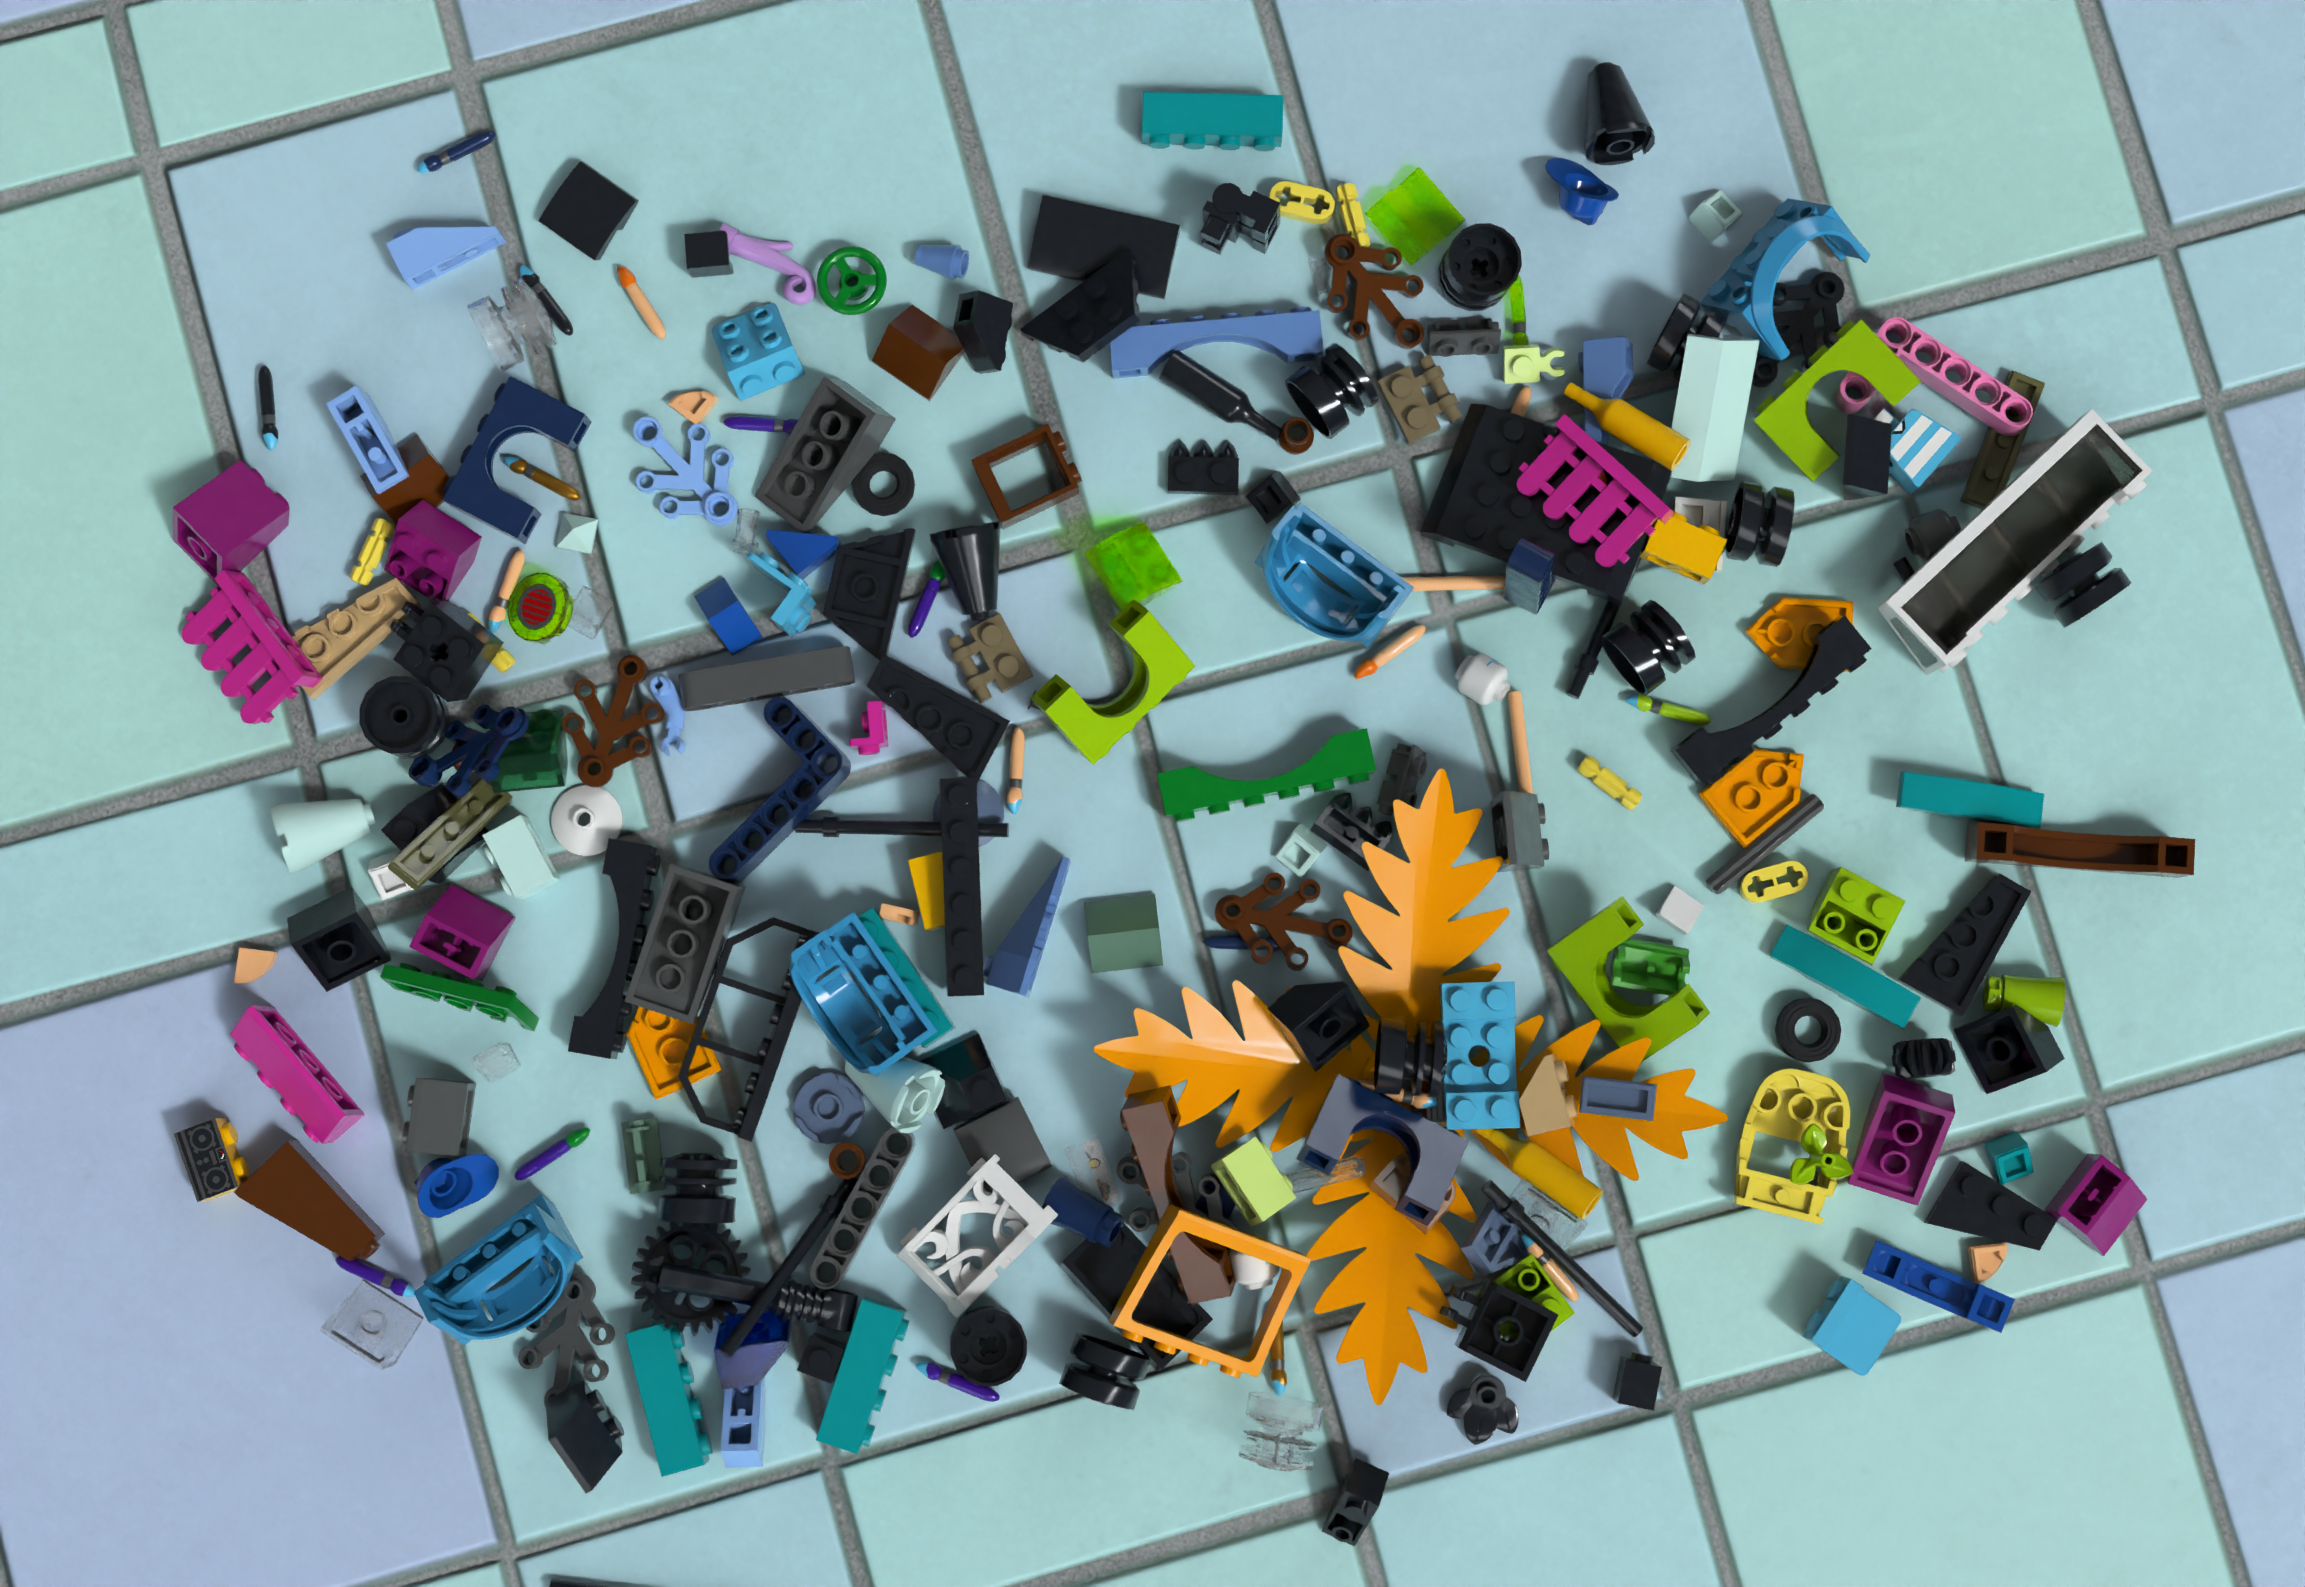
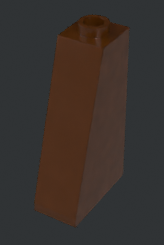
M298 1140L287 1141L234 1191L242 1200L348 1261L360 1258L366 1260L381 1246L377 1241L385 1235L380 1227Z

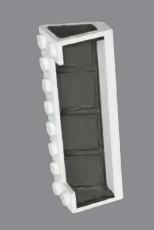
M2091 409L2070 426L1877 608L1927 675L1938 669L1943 673L1949 667L1953 668L1968 654L1964 648L1969 649L1984 635L1980 629L1988 622L1992 625L1997 623L2009 612L2005 606L2014 597L2020 601L2035 587L2031 581L2039 574L2043 577L2048 575L2060 564L2056 558L2064 550L2071 553L2085 540L2081 534L2091 526L2095 530L2110 517L2107 510L2115 502L2120 506L2129 498L2132 499L2148 485L2144 479L2153 470ZM1950 637H1953V639L1948 643V639Z

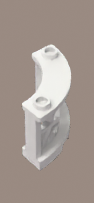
M996 1154L987 1162L980 1158L967 1172L971 1179L921 1231L914 1227L899 1242L904 1248L898 1253L897 1257L901 1261L903 1260L948 1305L947 1309L956 1318L1000 1275L996 1268L1000 1266L1005 1270L1058 1216L1049 1205L1043 1209L997 1164L1000 1158ZM984 1181L993 1188L992 1193L985 1190ZM973 1189L976 1199L961 1201ZM999 1195L1004 1199L1003 1203L996 1202L999 1199ZM978 1212L997 1215L993 1223V1236L997 1246L1002 1251L1000 1254L985 1246H973L961 1252L960 1225L963 1214ZM948 1215L946 1232L934 1229ZM1004 1218L1009 1219L1005 1227H1011L1014 1235L1010 1236L1003 1232L1002 1224ZM930 1241L935 1243L936 1251L928 1255L927 1258L938 1259L946 1254L947 1261L933 1271L916 1255L921 1245ZM970 1256H978L982 1260V1267L975 1269L972 1266V1260L964 1265L963 1260ZM949 1270L951 1280L959 1296L938 1276Z

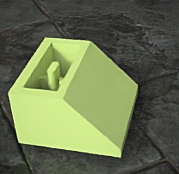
M1256 1136L1230 1150L1211 1165V1168L1250 1227L1265 1221L1296 1199L1292 1192L1293 1186L1291 1181L1284 1173L1278 1171L1272 1161L1271 1151L1263 1142H1259Z

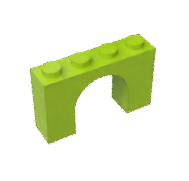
M1862 319L1856 324L1852 320L1848 321L1835 334L1839 340L1830 349L1823 345L1808 359L1813 364L1803 374L1798 370L1794 372L1782 384L1786 390L1776 400L1770 395L1755 409L1760 414L1754 419L1757 425L1812 482L1841 456L1814 428L1808 416V397L1819 379L1828 373L1838 370L1853 371L1865 377L1893 407L1921 382L1918 376Z
M1134 599L1108 623L1128 647L1134 662L1132 678L1121 695L1105 704H1087L1066 681L1055 674L1030 698L1070 744L1092 765L1106 756L1111 747L1125 734L1132 731L1136 723L1151 709L1158 706L1162 698L1174 686L1181 683L1195 667L1151 612Z
M1621 896L1558 940L1547 952L1551 956L1554 966L1563 972L1573 985L1574 992L1578 998L1585 1001L1594 1013L1595 1019L1601 1022L1600 1027L1606 1030L1615 1041L1617 1049L1644 1037L1651 1039V1045L1642 1060L1643 1062L1698 1026L1711 1012L1689 983L1661 1002L1650 1006H1640L1627 1002L1613 990L1606 974L1608 954L1612 949L1634 935L1644 925L1625 898Z

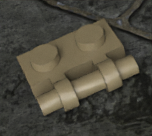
M1431 355L1425 356L1418 361L1424 372L1418 377L1414 376L1408 365L1377 381V385L1408 445L1440 430L1441 426L1436 416L1445 412L1450 424L1462 418L1457 407L1459 402L1454 393L1450 394L1443 380L1445 374L1440 365L1436 366ZM1431 385L1438 399L1432 405H1429L1422 391V388Z
M1000 613L969 629L975 641L974 643L965 646L960 635L947 640L953 652L950 655L955 665H960L968 680L965 684L970 693H975L979 703L992 698L987 685L994 681L997 682L1000 690L1004 693L1034 677ZM980 653L990 669L980 674L972 657Z

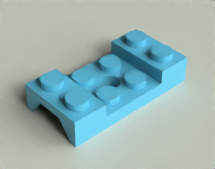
M1514 981L1441 983L1439 985L1440 1021L1444 1024V1035L1447 1042V1066L1445 1078L1443 1079L1444 1127L1447 1130L1520 1128L1519 1091H1517ZM1477 1045L1484 1047L1489 1055L1487 1063L1482 1067L1474 1066L1468 1057L1470 1049Z

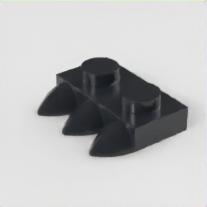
M1181 440L1174 444L1168 456V494L1238 495L1239 458L1236 449L1229 441L1222 445L1217 457H1214L1211 447L1205 440L1196 447L1193 457H1190L1188 448Z
M1339 794L1329 802L1310 830L1362 868L1369 871L1370 869L1365 860L1361 845L1363 842H1369L1384 850L1392 837L1391 822H1379L1371 828V808L1362 807L1351 814V794Z

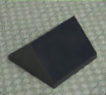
M1848 415L1843 476L1844 500H1857L1888 494L1892 424L1858 415Z

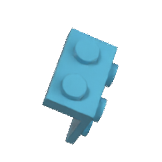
M769 303L712 328V334L726 372L740 401L805 375L776 304Z
M750 551L746 558L762 574L789 592L770 618L780 630L791 638L796 631L798 633L803 632L812 619L810 612L817 604L811 597L813 590L794 573L790 572L788 577L783 574L784 570L779 566V563L766 553L761 552L757 556Z
M1841 1276L1839 1280H1835L1825 1294L1826 1300L1820 1310H1816L1808 1319L1805 1325L1807 1330L1802 1337L1855 1373L1864 1376L1869 1373L1900 1325L1901 1316L1862 1290L1863 1286L1850 1278Z

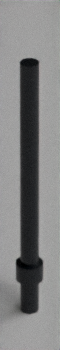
M1639 558V561H1638V564H1637L1636 569H1635V571H1634V574H1633V576H1632V579H1633V577H1634V575H1635V572H1636V570H1637V568H1638V566H1639V563H1640V561H1641L1642 558ZM1610 601L1606 602L1584 654L1580 653L1574 665L1576 671L1566 692L1568 696L1579 699L1589 675H1594L1599 664L1597 657L1602 648L1600 638L1610 630L1621 605Z
M824 816L823 819H805L795 827L796 833H823V837H839L840 834L942 836L941 822L840 820L839 816ZM978 823V836L1009 837V823Z
M856 1178L842 1179L832 1195H826L818 1206L820 1211L719 1349L722 1355L729 1359L732 1358L831 1219L838 1217L844 1206V1201L857 1182Z
M1492 1180L1487 1181L1483 1185L1481 1191L1500 1208L1499 1214L1509 1223L1514 1222L1632 1337H1636L1641 1333L1643 1326L1524 1212L1525 1207L1514 1197L1509 1198Z

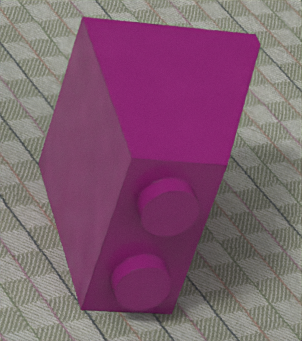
M240 460L173 507V541L217 584L214 578L223 569L241 572L288 526L290 507L280 493H273L265 485L264 478L255 468L249 469Z

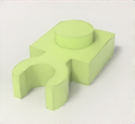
M1538 344L1503 346V382L1505 384L1540 382V372H1547L1554 377L1564 375L1563 367H1552L1550 365L1554 357L1564 356L1563 349L1552 347L1546 350L1544 354H1540Z

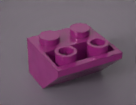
M422 500L398 519L384 570L434 602L449 601L474 563L482 536Z
M451 885L425 915L409 947L471 979L483 981L516 917Z
M2088 1153L2045 1208V1211L2058 1219L2057 1221L2101 1256H2105L2147 1201V1198L2127 1174L2103 1155Z

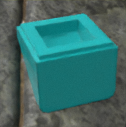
M2012 1132L1984 1143L1986 1153L1999 1184L2003 1185L2034 1173L2028 1143L2018 1132Z

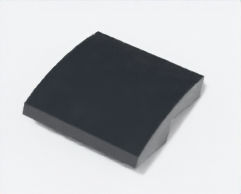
M580 161L559 187L538 221L594 261L600 260L616 231L623 230L639 200L584 161Z

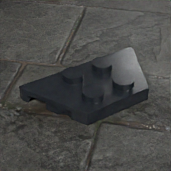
M1127 248L1020 329L1022 333L1031 341L1034 339L1040 341L1050 349L1059 353L1065 352L1071 358L1084 363L1140 321V310L1136 301L1139 294L1138 282L1134 278V264H1137L1135 255Z
M913 528L903 529V532L887 536L871 537L866 541L858 543L851 542L838 546L823 615L879 661L883 654L888 656L916 535V530Z

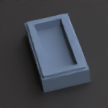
M1583 1076L1579 1113L1654 1121L1657 1084Z

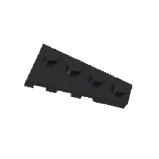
M883 654L867 684V687L964 775L968 778H976L978 783L1010 722L1009 720Z
M1996 874L1896 981L1954 1014L1963 1016L2031 891L2002 874Z

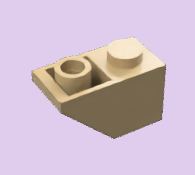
M1557 1054L1544 1056L1519 1099L1528 1137L1575 1125L1574 1117H1578L1574 1096L1567 1095L1564 1084L1565 1081H1569L1568 1071L1564 1060H1558Z

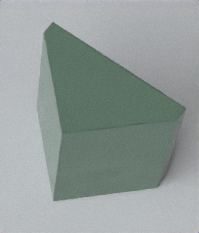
M1155 894L1084 902L1092 973L1163 965Z

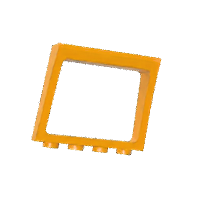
M1169 1204L1108 1322L1113 1326L1123 1329L1121 1335L1130 1340L1141 1343L1143 1337L1155 1340L1154 1347L1166 1353L1174 1355L1176 1349L1188 1352L1187 1359L1197 1364L1207 1366L1209 1360L1221 1364L1219 1370L1233 1377L1240 1378L1242 1372L1258 1377L1286 1311L1310 1264L1311 1258L1300 1252ZM1180 1232H1188L1281 1267V1274L1249 1353L1245 1357L1229 1354L1132 1319V1313L1175 1237Z

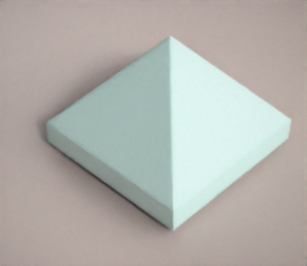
M563 513L556 547L592 554L599 520Z

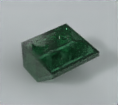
M542 709L535 712H526L529 716L527 731L519 739L510 741L497 760V763L500 765V772L491 781L494 793L565 786L568 755L566 732L562 728L563 709ZM492 745L488 746V748L486 749V755Z

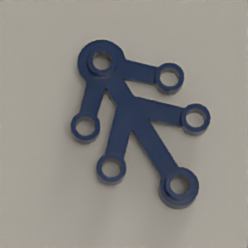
M489 705L480 706L473 715L474 722L483 729H489L492 726L494 728L483 733L468 728L459 720L452 722L445 731V737L455 745L462 744L463 742H466V744L436 761L426 754L419 756L409 768V777L420 786L432 787L440 781L443 771L463 761L456 773L447 781L446 789L457 798L465 796L472 785L468 777L474 768L475 773L486 782L492 781L497 777L500 772V765L497 763V760L510 741L519 739L525 734L529 723L528 714L523 709L507 707L501 712H497ZM492 745L487 755L480 760L488 746Z

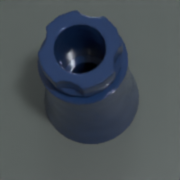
M1062 1176L1056 1181L1047 1194L1042 1206L1044 1209L1049 1205L1058 1214L1050 1224L1078 1234L1093 1243L1098 1242L1107 1248L1113 1245L1124 1226L1125 1219L1121 1214L1115 1212L1113 1207L1080 1188L1067 1176Z

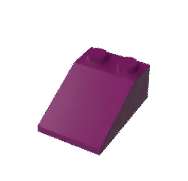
M1882 1073L1868 1109L1852 1164L1853 1173L1848 1177V1184L1918 1206L1955 1115L1953 1094Z

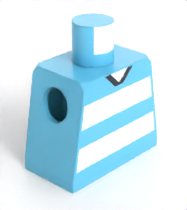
M1884 408L1874 418V420L1892 424L1889 472L1909 495L1924 483L1962 439L1958 434L1916 409H1911L1900 421Z

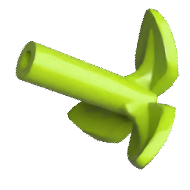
M1814 1123L1804 1130L1801 1137L1800 1146L1810 1154L1809 1158H1796L1791 1165L1789 1177L1793 1184L1803 1185L1812 1181L1815 1176L1816 1166L1821 1168L1827 1178L1839 1179L1853 1173V1168L1845 1157L1837 1152H1822L1827 1143L1826 1136L1822 1129Z

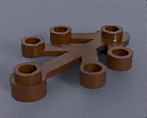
M1347 234L1333 236L1327 242L1324 251L1327 262L1333 267L1331 293L1326 297V308L1332 313H1340L1347 306L1348 297L1344 291L1348 271L1356 281L1353 320L1347 327L1348 336L1352 340L1360 341L1369 334L1370 325L1367 322L1370 299L1394 329L1393 337L1396 344L1403 349L1416 347L1424 336L1422 325L1417 320L1404 319L1382 290L1402 292L1407 298H1415L1423 290L1422 279L1416 275L1398 277L1368 273L1360 262L1379 263L1384 270L1392 271L1401 263L1402 256L1400 251L1393 247L1386 248L1385 250L1359 247L1357 241ZM1336 248H1345L1347 251V257H1338L1336 254ZM1385 254H1393L1396 258V263L1393 265L1388 264L1385 261ZM1408 281H1413L1417 284L1418 289L1416 292H1410L1407 289L1406 284ZM1331 297H1340L1342 300V306H1333L1331 303ZM1356 323L1361 324L1364 327V334L1357 335L1354 333L1353 325ZM1402 330H1409L1412 333V341H1405L1402 338Z
M625 656L618 663L617 672L620 681L607 716L598 700V691L594 683L589 680H580L574 687L575 696L584 702L599 734L595 750L584 731L585 720L576 713L567 714L562 720V728L572 736L582 757L578 763V776L584 784L590 787L606 785L611 780L615 768L637 757L646 758L652 752L651 742L644 736H636L631 739L629 747L610 754L614 741L649 724L657 725L664 718L662 707L657 703L649 702L642 707L641 712L621 721L634 685L642 683L648 674L646 663L638 656ZM629 663H636L637 671L633 675H627L625 672V668ZM584 685H590L592 689L591 694L587 697L580 695V689ZM653 707L657 708L659 711L658 717L654 720H649L647 718V711ZM573 718H577L580 723L579 727L574 731L569 730L568 722ZM639 741H645L647 745L643 753H636L635 745ZM593 763H599L601 766L600 773L595 776L591 775L589 772L590 766Z
M1279 873L1268 874L1262 885L1243 897L1237 895L1224 896L1217 902L1214 914L1217 923L1226 930L1237 931L1250 949L1252 960L1257 964L1268 963L1271 960L1273 948L1269 942L1258 938L1250 924L1264 926L1286 957L1287 966L1293 971H1301L1306 967L1308 954L1303 948L1296 947L1286 931L1322 937L1325 944L1335 950H1338L1340 946L1346 947L1350 943L1353 934L1351 925L1344 919L1336 918L1325 923L1288 916L1305 903H1313L1318 899L1320 886L1311 879L1303 881L1297 892L1268 911L1252 908L1267 897H1276L1283 892L1285 879ZM1270 880H1277L1281 887L1273 890L1269 888L1267 883ZM1310 886L1315 889L1316 894L1314 896H1306L1303 893V888ZM1232 906L1236 907L1239 910V915L1231 917L1227 914L1226 909ZM1334 927H1341L1345 931V935L1336 937L1332 933V929ZM1263 947L1268 951V956L1264 958L1258 957L1255 950ZM1293 954H1299L1303 957L1304 962L1302 964H1294L1290 957Z

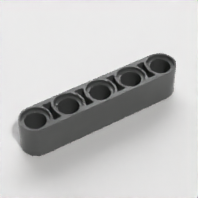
M848 646L694 670L678 675L683 711L705 710L779 696L842 687L855 683L851 651Z
M891 1128L882 1135L811 1265L809 1271L810 1279L818 1288L831 1289L844 1279L914 1151L916 1144L912 1132L900 1133L907 1139V1148L901 1154L894 1153L889 1147L890 1137L894 1133L900 1132ZM877 1165L885 1166L890 1173L889 1181L882 1186L874 1183L871 1178L872 1169ZM864 1197L871 1202L872 1212L868 1217L863 1218L855 1213L854 1203L857 1198ZM840 1230H849L854 1235L855 1242L851 1249H842L838 1246L836 1236ZM822 1262H830L835 1265L837 1275L833 1281L828 1282L820 1277L819 1267Z

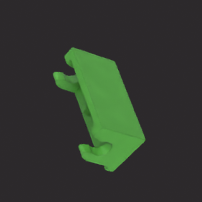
M1628 938L1615 947L1610 966L1612 985L1670 996L1686 985L1685 975L1690 972L1689 949Z

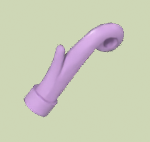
M725 223L722 224L719 231H725L728 235L729 255L732 254L789 276L790 278L785 283L783 292L786 299L791 303L797 305L806 304L814 298L816 282L811 273L796 261L779 252L792 250L793 244L791 242H772L749 237L739 233L740 230ZM802 284L805 290L801 293L793 290L797 285Z

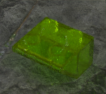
M1145 522L1111 535L1084 553L1086 563L1118 612L1123 610L1133 599L1142 606H1145L1183 582Z

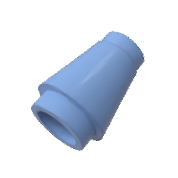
M919 245L915 253V265L922 266L951 280H955L957 277L964 278L969 265V252L963 250L960 245Z

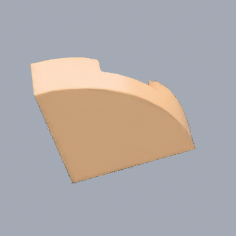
M692 391L675 396L668 405L691 423L696 424L703 421L719 399L717 396L706 391Z
M882 903L879 916L885 920L915 926V924H918L920 912Z
M239 948L234 983H251L262 977L274 966L278 952Z
M1999 1242L1967 1246L1972 1282L1979 1283L1992 1277L2006 1258L2007 1243Z

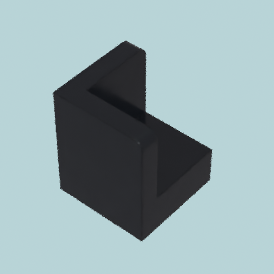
M725 231L684 234L687 270L692 278L734 274L733 265L729 259L728 235Z

